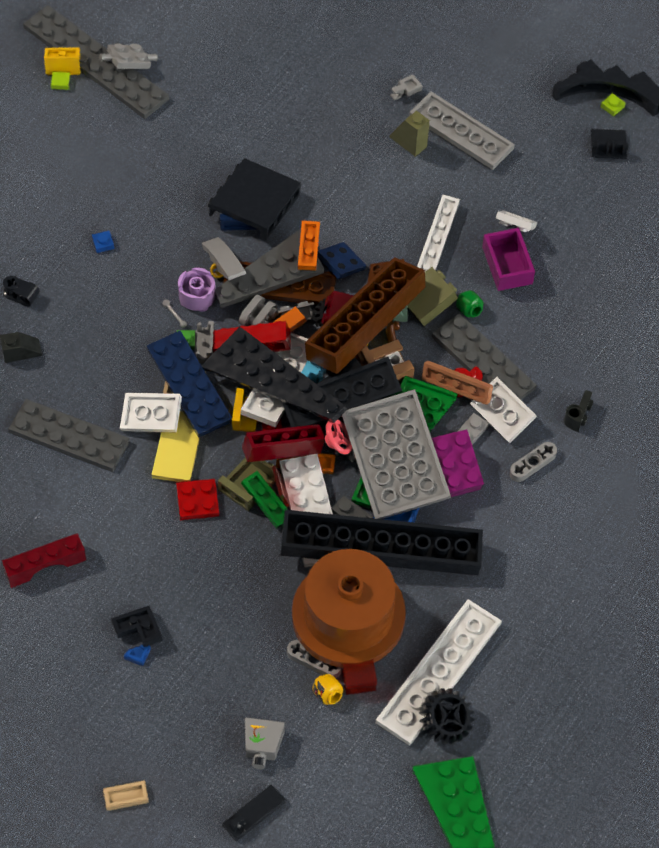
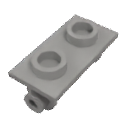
M308 301L298 303L297 308L305 316L306 320H312L314 310H311L314 302L308 303ZM291 306L281 307L280 311L277 312V316H282L292 309Z

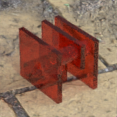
M373 659L361 663H343L342 674L346 695L377 691V677Z

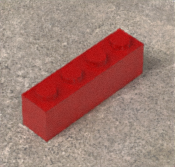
M286 321L239 326L273 352L291 350V330ZM239 327L213 330V351L215 352Z

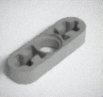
M545 442L512 464L509 473L510 478L516 482L524 481L553 461L557 453L555 444ZM545 450H546V451H550V450H551V454H550V453L544 454V452H545ZM534 458L539 463L537 465H530L528 460ZM515 470H517V471H521V470H522V474H520V473H517V474H516V473H515Z
M293 640L288 644L287 655L291 660L321 675L331 674L337 678L341 674V667H336V670L333 669L331 672L329 667H332V665L323 664L322 661L316 664L310 663L308 658L312 655L309 652L305 655L306 650L299 640ZM300 648V652L293 653V649Z

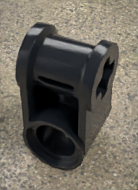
M7 276L3 280L4 296L23 306L30 307L40 293L38 286L16 276Z

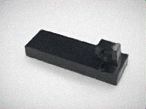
M271 784L224 821L222 826L235 841H238L283 805L285 799Z

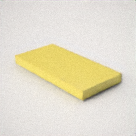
M182 411L179 414L177 432H161L152 470V478L175 482L191 481L200 437L198 438Z

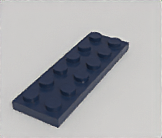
M181 331L147 345L150 356L171 392L182 396L181 409L198 438L232 422L230 413Z

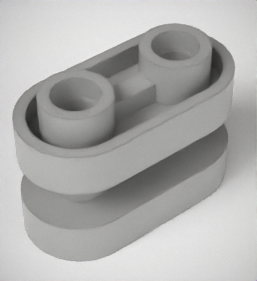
M257 294L241 313L239 324L249 326L250 324L269 323L271 319L276 318L279 311L277 309L278 305L271 301L265 305V298Z

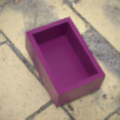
M515 228L484 234L482 248L497 290L501 291L533 284L535 270L520 229Z
M468 430L432 438L451 497L480 490L484 482Z

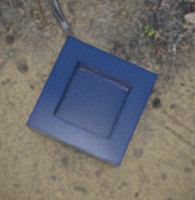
M110 231L92 235L97 253L114 249Z

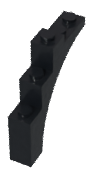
M589 59L577 66L576 74L570 75L563 81H558L553 88L552 97L556 101L579 93H613L616 96L633 101L643 107L653 117L659 114V86L644 71L634 74L629 78L618 65L608 68L603 72L592 59Z

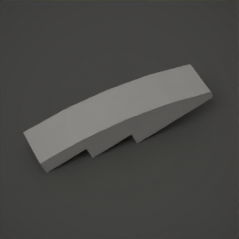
M219 237L202 243L203 250L209 254L210 260L216 264L218 272L228 280L246 274L237 257Z

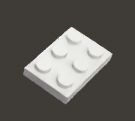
M496 377L490 383L493 385L490 403L486 405L473 400L470 404L511 443L537 416Z
M125 393L120 429L132 432H177L182 396L180 394Z

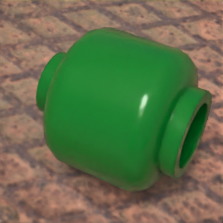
M468 290L458 296L456 301L457 309L467 318L477 317L483 310V300L474 291Z

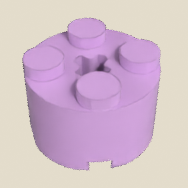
M192 268L191 271H185L180 275L178 279L180 304L187 309L204 312L214 303L216 298L215 280L208 270Z

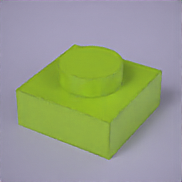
M612 93L601 103V108L614 117L625 107L626 102Z

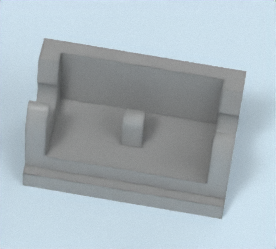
M208 321L207 327H202L201 322L197 324L194 354L200 364H203L213 354L214 321Z

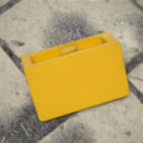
M45 48L44 62L46 75H52V72H70V75H80V48Z
M244 388L236 389L232 427L235 431L255 432L257 420L241 415V408L248 398L245 397Z

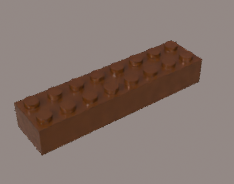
M394 257L305 342L306 360L338 374L426 287L425 270Z

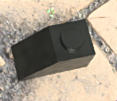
M21 332L0 335L5 363L42 356L39 338Z

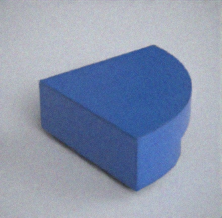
M143 645L129 649L125 653L124 659L143 666L151 646L143 647Z

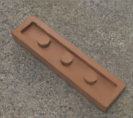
M431 361L424 363L422 380L487 405L490 403L493 385Z

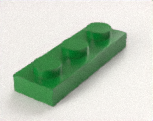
M256 471L242 480V486L253 496V500L276 529L282 526L284 512L288 509L261 474Z

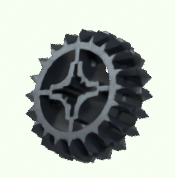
M441 688L438 691L431 692V696H426V702L421 704L424 710H421L419 714L424 716V718L420 719L419 722L425 723L426 726L422 730H429L427 737L434 735V742L441 740V743L444 745L448 742L452 745L456 741H462L463 737L469 735L468 731L472 730L473 726L470 723L474 722L475 719L470 717V714H473L474 710H469L468 707L471 705V702L465 703L466 696L459 697L460 691L453 693L452 688H448L446 691L444 688ZM439 701H447L451 703L452 706L447 707L445 704H441ZM447 726L449 729L452 728L455 732H447L443 730L441 727Z

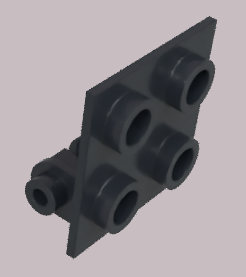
M591 129L592 158L627 159L628 143H626V130Z

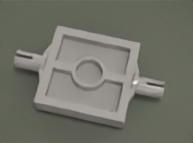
M138 44L108 45V54H100V61H110L115 64L117 69H150V61H157L158 59L157 54L145 53L141 45Z

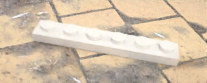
M442 195L417 267L425 270V272L431 267L435 270L437 269L460 199Z

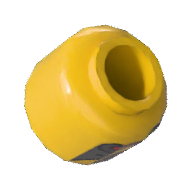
M324 674L316 678L313 685V693L325 705L336 704L342 698L343 686L333 675Z

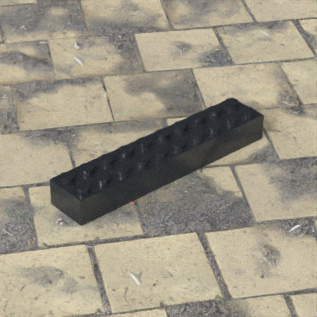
M285 510L280 556L319 560L323 556L337 550L357 549L376 556L388 567L478 575L482 566L483 530Z

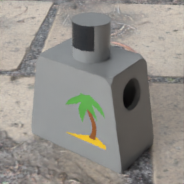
M245 718L246 757L253 758V768L264 769L266 760L273 761L276 759L285 732V722Z

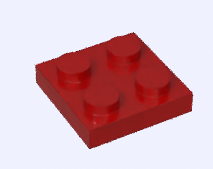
M215 479L176 483L180 520L219 516Z

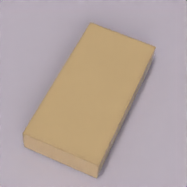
M145 780L103 788L107 811L149 803Z

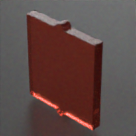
M273 466L272 470L279 496L285 506L288 507L289 501L283 478L276 466Z

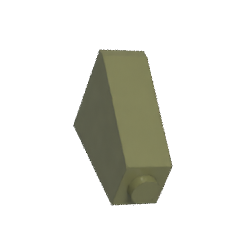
M416 110L390 134V138L416 157L427 148L430 120Z

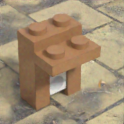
M399 340L371 350L366 345L354 357L361 366L389 357L399 384L402 383L405 376L414 378V367L410 360H403L400 353L403 347Z

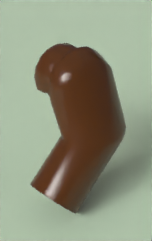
M391 321L387 325L385 332L388 343L397 340L395 330L400 329L399 321Z

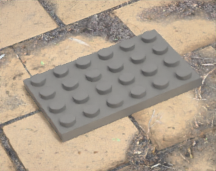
M415 389L348 409L342 414L375 519L388 518L451 498Z

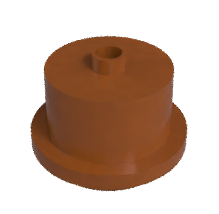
M342 549L323 556L313 565L308 576L301 582L293 599L292 623L299 642L313 657L336 667L357 668L379 661L397 645L405 625L406 609L404 598L399 587L394 582L390 570L379 558L362 550Z

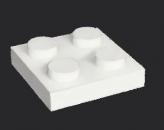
M504 210L498 211L496 219L500 220V224L506 226L516 225L523 232L533 230L537 225L536 221Z

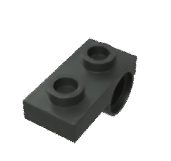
M585 390L580 405L572 404L567 407L564 424L571 430L579 432L581 425L585 426L588 415L585 414L587 410L591 411L594 400H591L593 392Z

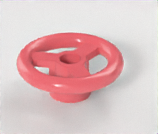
M337 420L335 423L328 421L326 424V444L341 454H349L352 451V446L345 424L340 420ZM343 443V444H345V445L347 446V448L344 449V448L340 447L339 445H341V444Z

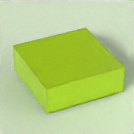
M52 72L51 89L69 90L70 72Z

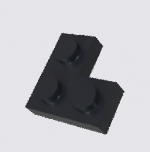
M150 606L111 618L118 638L138 632L143 647L163 641Z

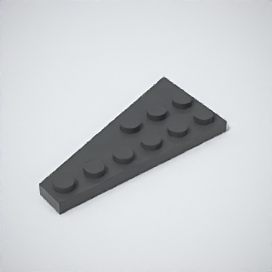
M301 229L244 268L245 275L227 280L216 288L215 296L220 307L223 308L253 298L257 294L261 295L323 274L324 268L318 257L316 271L298 270Z

